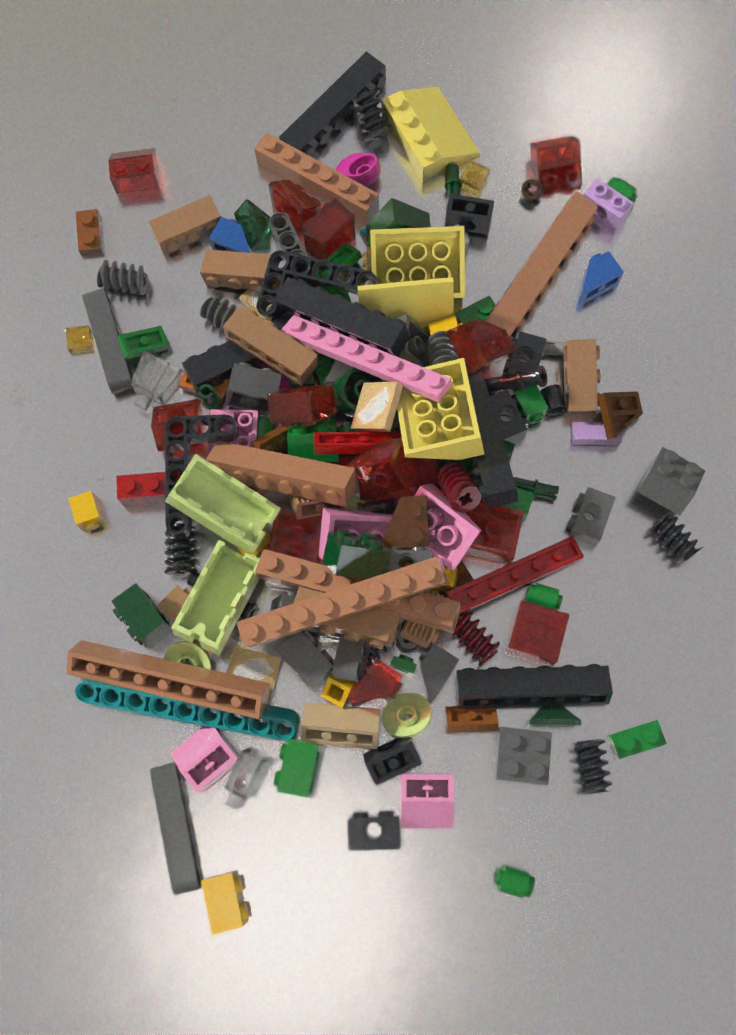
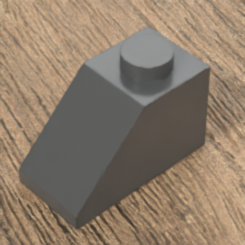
M434 643L431 648H425L419 657V660L422 661L420 671L426 698L430 704L434 702L459 661L457 657Z

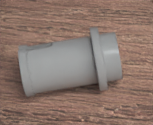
M546 340L544 355L564 356V342Z

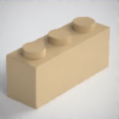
M305 702L301 722V741L312 744L377 749L380 709L352 706L341 708L337 705Z

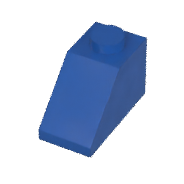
M221 217L209 237L212 250L251 253L240 223L234 219L228 220Z
M610 251L602 255L598 253L589 260L579 296L580 303L620 282L624 271Z

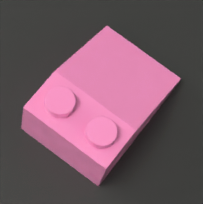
M432 483L422 485L414 496L426 495L430 546H424V548L432 551L434 557H440L442 563L454 571L481 532V529L465 512L454 510L444 492Z
M323 508L318 556L323 560L328 531L337 532L338 529L352 532V535L361 536V533H370L382 542L393 515L345 508Z

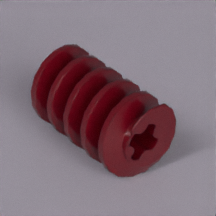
M450 462L444 465L438 473L437 480L449 504L458 512L472 511L481 501V493L461 463Z
M471 611L458 619L452 636L455 638L461 635L458 643L460 645L468 643L465 651L467 653L475 651L472 659L481 658L478 666L482 667L498 653L497 649L500 642L490 643L494 635L484 636L487 629L486 626L478 629L477 626L480 620L471 621L470 619L473 615Z

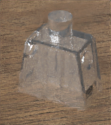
M144 351L131 382L132 388L139 394L134 405L144 411H147L152 401L165 405L179 389L180 381L184 375L183 369Z
M252 746L241 751L225 785V789L230 792L225 804L239 810L244 800L254 796L273 757Z

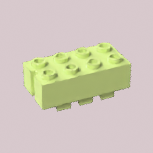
M197 454L194 455L165 500L171 506L249 554L256 551L266 535L262 529L266 530L269 528L281 510L280 507Z
M219 540L171 627L174 635L190 643H193L194 639L200 642L201 648L220 656L260 579L255 573L260 558L249 553L243 555L228 548L225 542Z

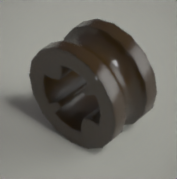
M528 179L523 183L521 192L524 198L528 200H538L544 193V186L538 180ZM531 185L537 187L536 192L533 191L534 195L529 193V188H532Z

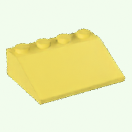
M439 87L401 90L382 99L381 108H385L382 116L388 118L385 120L386 124L390 125L389 129L422 182L445 172V167L448 164L455 163L460 165L480 155L476 145Z
M464 226L370 230L371 268L381 284L453 277L454 298H465Z
M453 277L357 286L358 302L368 310H379L391 319L408 314L429 335V322L454 315Z
M464 358L424 367L451 378L452 386L439 403L402 388L397 410L405 457L462 460L484 455Z

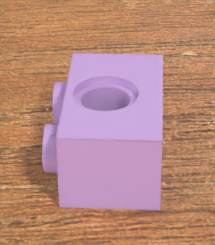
M598 178L583 194V196L598 206L593 214L596 216L595 219L613 232H616L628 218L633 206L632 201Z

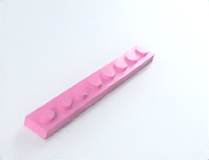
M295 315L280 330L284 334L289 333L293 335L297 342L303 346L308 345L316 352L388 382H399L403 385V388L438 403L452 386L451 378Z

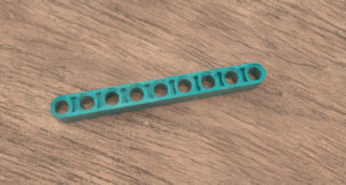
M85 678L75 688L77 699L84 703L282 741L291 739L299 724V716L294 710L268 705L261 715V718L266 722H260L256 718L240 715L241 718H238L233 713L214 709L216 713H212L208 710L209 707ZM111 689L115 690L118 695L114 694ZM135 694L140 695L142 699L137 698ZM160 699L165 700L167 704L162 703ZM183 703L189 704L192 709L187 708ZM282 722L290 724L291 727L284 726Z

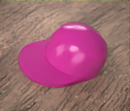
M354 153L344 158L337 165L336 171L363 186H369L380 176L381 164L375 154Z

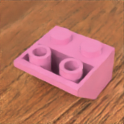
M211 409L210 415L226 414L235 419L239 435L234 441L228 443L252 447V441L257 439L258 410ZM229 424L224 425L221 431L227 433L232 430L233 426ZM208 443L207 455H209L216 443Z
M202 726L170 753L180 772L196 793H203L242 760L217 728Z
M401 774V828H453L454 775Z

